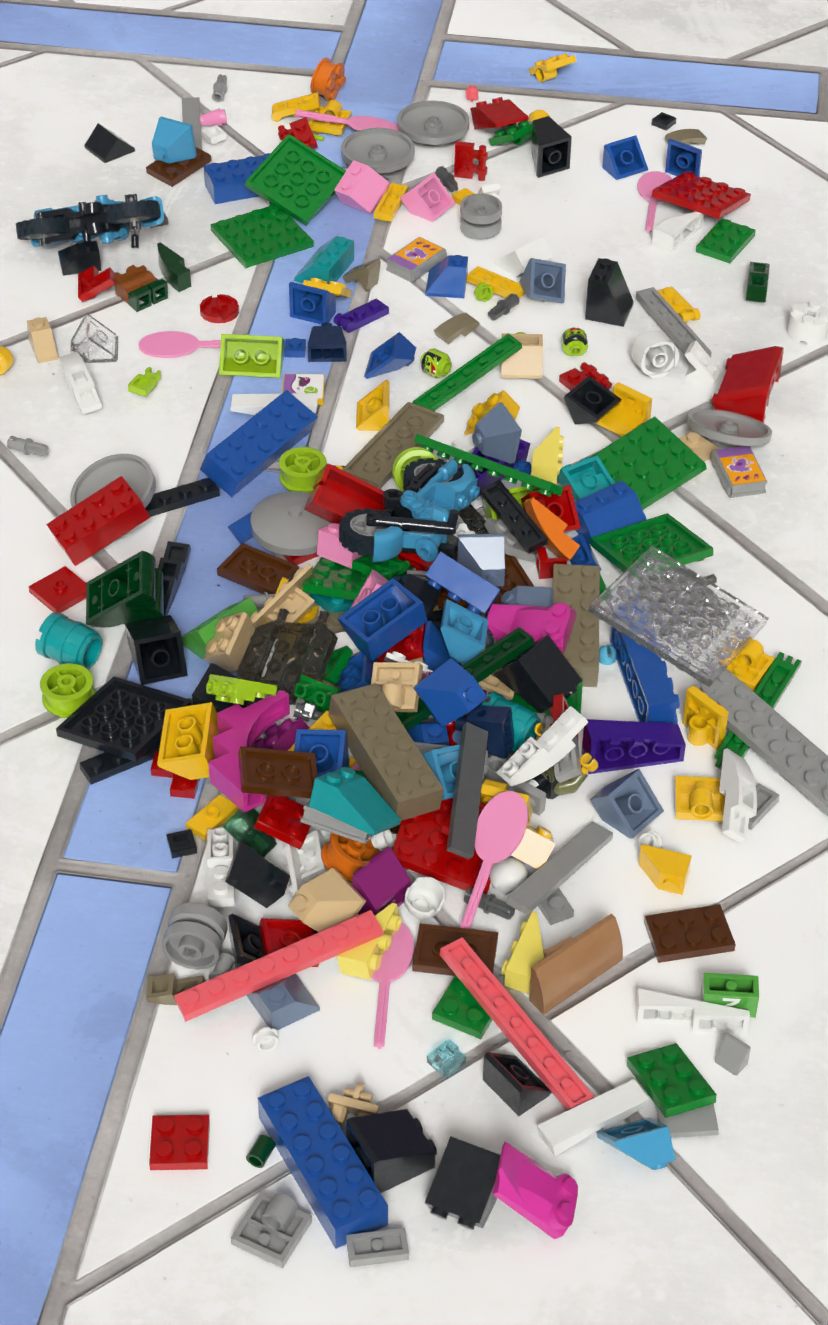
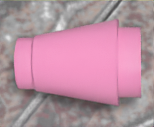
M218 108L200 115L201 125L223 126V124H227L225 110Z

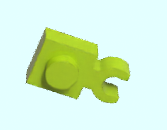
M152 367L146 368L144 375L138 374L128 384V391L147 397L157 386V381L161 379V370L152 373Z

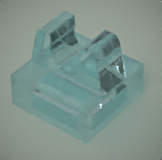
M449 1039L427 1055V1063L447 1079L466 1063V1056Z

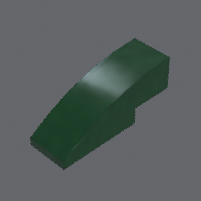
M161 242L157 243L159 267L166 281L178 292L191 287L190 270L185 267L184 258Z
M750 262L746 300L766 302L770 264Z

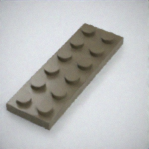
M407 402L342 470L381 489L393 476L392 468L397 456L408 448L421 447L422 445L414 442L416 434L429 438L444 422V415Z

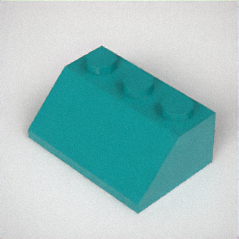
M339 236L331 239L315 252L294 277V281L304 283V280L310 281L312 277L328 281L327 284L330 281L337 282L354 261V240Z

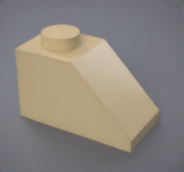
M38 317L26 321L29 342L37 362L43 363L58 360L52 330L47 317Z
M694 431L679 438L704 462L711 458L713 450L721 449Z

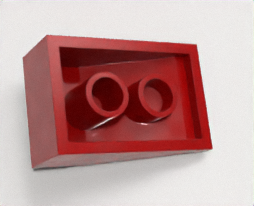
M502 97L494 98L492 103L488 104L486 101L478 102L476 107L470 108L474 129L497 128L529 120L528 115L510 99L503 100Z

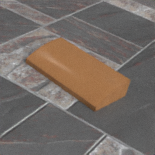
M612 913L531 967L529 1001L541 1013H547L623 960L621 934L616 917Z

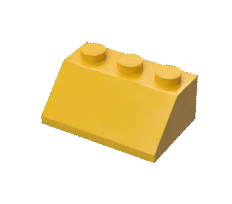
M212 702L165 710L157 762L158 767L189 780L210 777L209 761L216 759L214 757L213 737L219 734L217 712Z

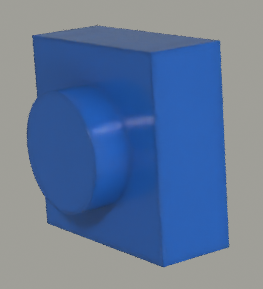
M292 338L285 340V357L305 358L306 339Z

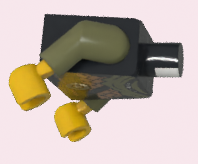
M538 723L535 726L536 741L543 735L540 734L543 729L542 723ZM585 753L580 759L582 764L581 775L559 783L555 778L553 765L545 772L526 782L545 792L546 798L554 799L559 795L575 793L587 778V772L597 770L598 762L595 759L591 761L592 756L589 753Z

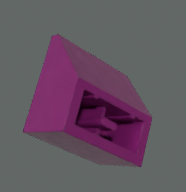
M302 717L294 720L288 718L280 725L275 723L265 731L266 736L263 739L256 740L254 748L288 751L295 743L296 729L308 730L309 726Z
M386 847L381 853L375 854L369 863L363 868L357 869L352 876V886L366 900L358 914L360 915L371 910L375 916L391 903L397 904L398 907L404 903V895L407 888L411 886V879L389 847Z

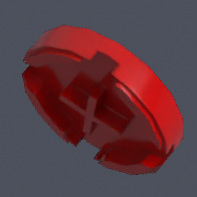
M219 294L214 298L209 296L202 300L200 304V315L204 320L211 323L230 322L237 318L239 314L238 301L229 295Z

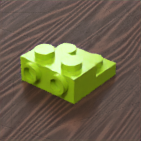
M210 674L206 685V694L216 695L215 700L244 705V700L254 702L255 697L265 699L266 694L276 695L277 686Z

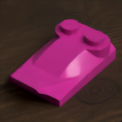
M556 603L551 607L492 604L487 616V628L493 634L496 642L518 627L531 635L534 642L549 635L559 650L564 653L577 615L576 611L570 609V606L566 603Z
M504 1141L493 1195L553 1239L562 1237L574 1220L578 1197L576 1181L568 1174L555 1175L537 1161Z

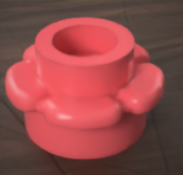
M469 85L468 89L465 90L467 100L470 99L471 102L478 100L477 86Z

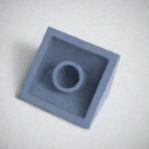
M530 258L519 281L527 297L563 304L565 299L566 264Z

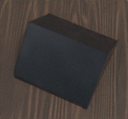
M99 123L84 145L85 149L104 163L135 152L133 146Z
M590 376L585 378L564 397L574 424L597 423L622 400Z
M233 913L228 916L233 957L235 958V967L238 968L265 956L260 927Z
M487 1052L484 1055L483 1081L518 1116L546 1099L552 1093L517 1056Z

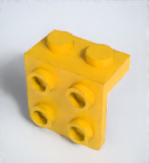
M618 382L613 386V393L622 399L621 402L596 424L619 436H624L651 419L652 398Z

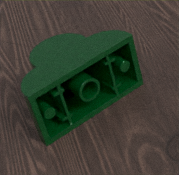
M140 551L86 582V625L103 628L115 627L121 624L164 616V575L161 570L156 568L155 557L148 552Z

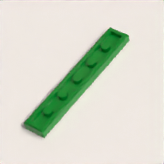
M509 333L412 401L413 404L432 411L437 410L522 349L521 342Z

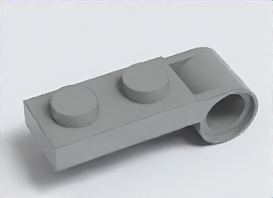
M496 756L489 757L487 774L485 773V779L508 784L496 773L507 760ZM527 782L514 786L508 784V790L529 795L533 813L540 816L545 811V792Z

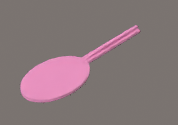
M295 110V117L348 124L357 131L368 128H387L399 131L396 124L381 118L353 116L349 119H344L327 114Z
M660 171L645 173L637 183L638 193L644 199L650 201L645 227L648 233L653 230L657 202L663 201L651 197L654 188L672 179L668 174Z
M163 331L143 337L138 345L140 351L149 356L172 358L190 354L197 350L198 347L220 348L221 340L199 341L189 333Z
M506 791L496 795L487 803L478 818L475 849L483 863L459 928H471L493 864L502 862L513 854L524 837L528 822V810L524 799L516 792Z
M401 923L400 929L395 931L389 950L385 951L382 956L380 968L377 971L375 970L371 977L379 982L374 1047H378V1049L385 1046L390 982L399 979L405 974L414 956L413 936L404 923Z

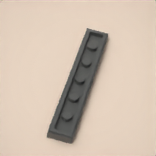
M466 722L462 726L447 851L469 860L474 856L488 731Z

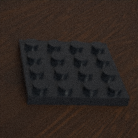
M114 676L56 728V733L58 737L137 762L161 739L165 710L191 706L192 700Z

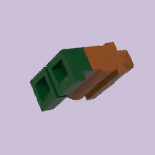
M144 265L140 267L129 266L126 269V273L122 275L118 272L115 273V294L118 297L120 296L136 312L168 298L167 281L163 278L160 280L155 278L152 272L147 271Z

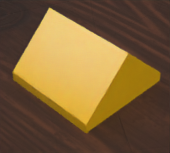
M387 379L357 402L356 429L359 431H380L389 422V381Z

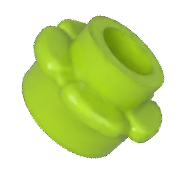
M483 282L475 288L474 295L478 301L486 302L492 298L493 290L489 284Z

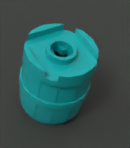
M59 612L58 614L51 613L44 620L39 629V632H42L41 638L35 641L37 654L45 658H51L59 662V664H78L87 669H90L96 663L103 646V640L97 631L82 622L69 619L68 616Z
M496 692L488 695L492 699L489 703L484 701L481 706L511 707L514 729V747L511 751L516 752L530 737L534 740L536 739L535 726L541 723V719L538 718L536 713L525 708L520 703L505 699L503 695Z

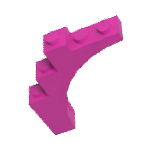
M284 690L245 708L235 704L217 713L219 734L213 737L214 757L216 759L209 761L210 782L244 813L264 804L265 795L242 793L238 751L240 746L253 747L256 740L266 729L290 714L289 694Z

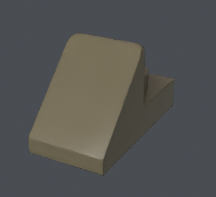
M378 258L356 266L342 277L346 283L353 280L355 283L360 281L365 291H369L378 283L381 261Z

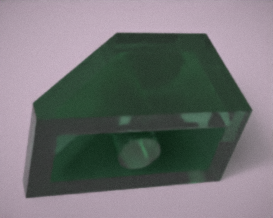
M239 808L222 827L238 842L242 841L266 856L277 845L275 838L254 828L259 813L254 808L245 813Z

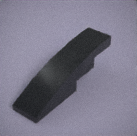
M168 541L164 557L160 558L158 569L164 575V616L168 615L180 586L191 551L189 544Z

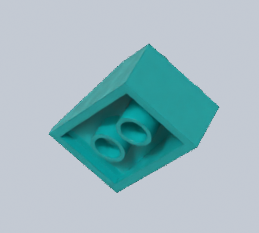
M341 767L338 770L315 778L309 807L372 836L400 825L401 819L366 778L356 774L354 769Z

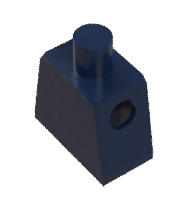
M325 322L321 326L312 327L308 340V362H347L346 340L340 326H332L331 323Z
M478 705L470 712L467 718L459 717L456 720V731L462 732V726L466 722L488 731L486 750H488L490 755L506 759L514 747L511 707Z

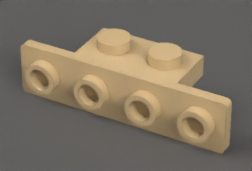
M310 563L304 569H298L293 579L289 583L285 582L279 589L278 594L275 597L271 596L265 602L262 610L256 611L251 615L250 620L255 627L254 633L267 621L285 635L314 606L315 600L300 589L303 582L312 575L313 566Z

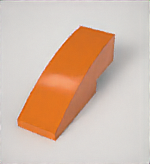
M535 498L525 500L523 504L527 514L548 538L546 546L558 558L565 557L567 561L571 560L580 545L563 532L568 525Z

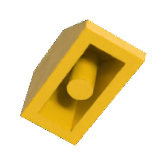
M641 844L638 865L657 889L683 895L690 873L692 856Z

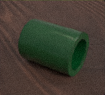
M259 1135L246 1156L248 1163L254 1167L263 1168L276 1146L275 1142L266 1135Z

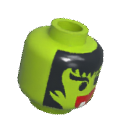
M573 327L565 330L562 334V349L566 355L582 356L587 352L588 341L584 330Z
M435 348L423 353L420 359L422 371L435 378L446 376L452 367L449 355Z

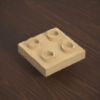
M374 662L371 684L376 683L394 712H417L419 696L413 687L421 681L423 665L421 663Z

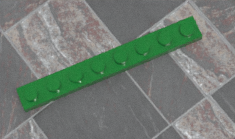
M416 434L415 443L422 445L421 448H425L431 453L434 450L438 451L437 455L449 460L450 456H452L456 463L462 465L469 462L471 463V468L481 472L483 468L488 469L487 474L499 478L500 474L504 475L503 480L516 484L517 480L521 481L522 487L532 491L534 487L539 488L538 493L551 497L552 493L559 496L562 494L563 487Z

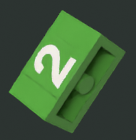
M703 973L701 1001L748 1010L750 1017L756 1018L759 1002L758 976Z

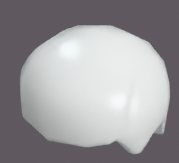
M508 857L502 862L493 864L489 877L492 887L506 895L509 891L515 890L529 877V873L521 860Z
M418 877L406 890L404 895L405 907L412 915L420 919L434 917L444 905L445 888L440 881L432 877Z

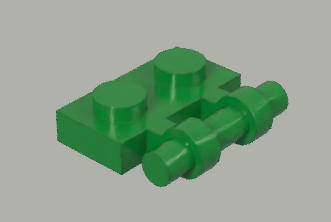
M366 554L352 562V569L361 572L362 575L369 576L373 569L388 581L395 575L405 573L410 568V562L408 560H399L398 555L384 562L372 563V556Z

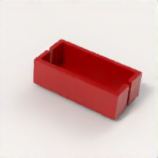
M329 463L319 471L313 486L314 490L310 493L304 510L336 524H340L341 518L346 516V513L354 512L356 509L365 510V508H371V510L379 509L382 511L386 509L383 506V490Z
M120 476L46 525L73 565L76 566L149 519L150 516L142 501L125 479Z

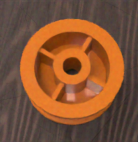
M323 58L313 73L310 86L311 93L318 92L327 101L335 100L340 88L346 82L344 65L342 63L334 64L329 58Z
M331 833L330 841L325 843L321 849V859L328 870L336 868L349 883H352V876L355 871L363 868L371 861L375 854L382 851L373 846L371 839L366 844Z

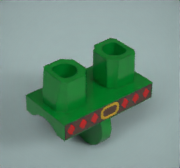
M304 673L301 674L300 682L296 684L294 695L329 710L331 695L340 693L342 688L332 684L330 681L321 680Z

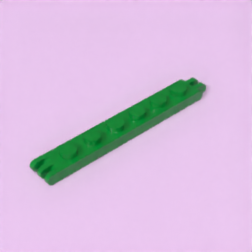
M779 652L754 692L773 709L802 663L801 660L797 659L794 665L791 664L793 657L789 655L784 661L785 654ZM730 730L715 754L714 759H717L715 767L721 768L724 749L728 748L744 758L750 747Z

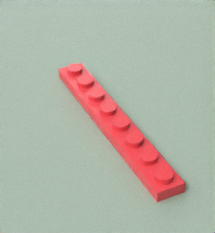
M369 910L174 995L175 1002L185 1022L381 937L383 936V929L373 912Z
M463 937L440 949L439 955L567 1111L595 1098Z

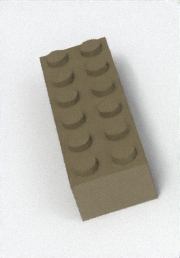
M554 564L552 589H554L553 604L566 603L570 606V609L576 611L577 615L565 652L562 654L580 678H583L582 687H597L599 672L600 566Z
M374 683L331 695L329 718L337 730H346L348 747L369 783L399 816L401 821L439 810L444 788L378 685Z

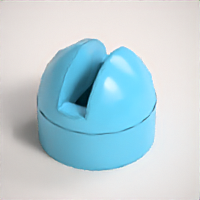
M611 645L601 646L599 649V663L603 665L615 663L616 649Z

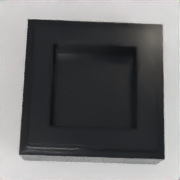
M661 112L652 119L651 125L667 131L676 124L677 118Z
M191 829L166 834L172 859L197 853Z

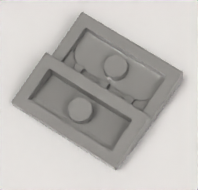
M714 1104L667 1118L664 1117L655 1105L657 1121L669 1127L671 1138L719 1135Z

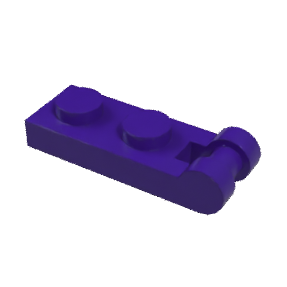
M376 298L345 314H336L333 322L337 326H342V329L347 333H350L389 314V307Z

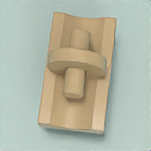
M358 1082L355 1090L345 1088L344 1096L333 1093L329 1094L328 1103L330 1111L339 1126L345 1125L348 1113L357 1117L381 1113L379 1112L378 1105L371 1104L373 1094L364 1092L365 1084Z

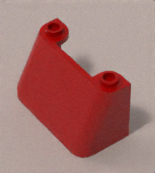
M772 346L734 354L731 358H728L725 367L726 373L718 394L714 393L712 406H715V409L743 414L764 423L766 406L769 404V397L774 382H778L780 378L784 347Z

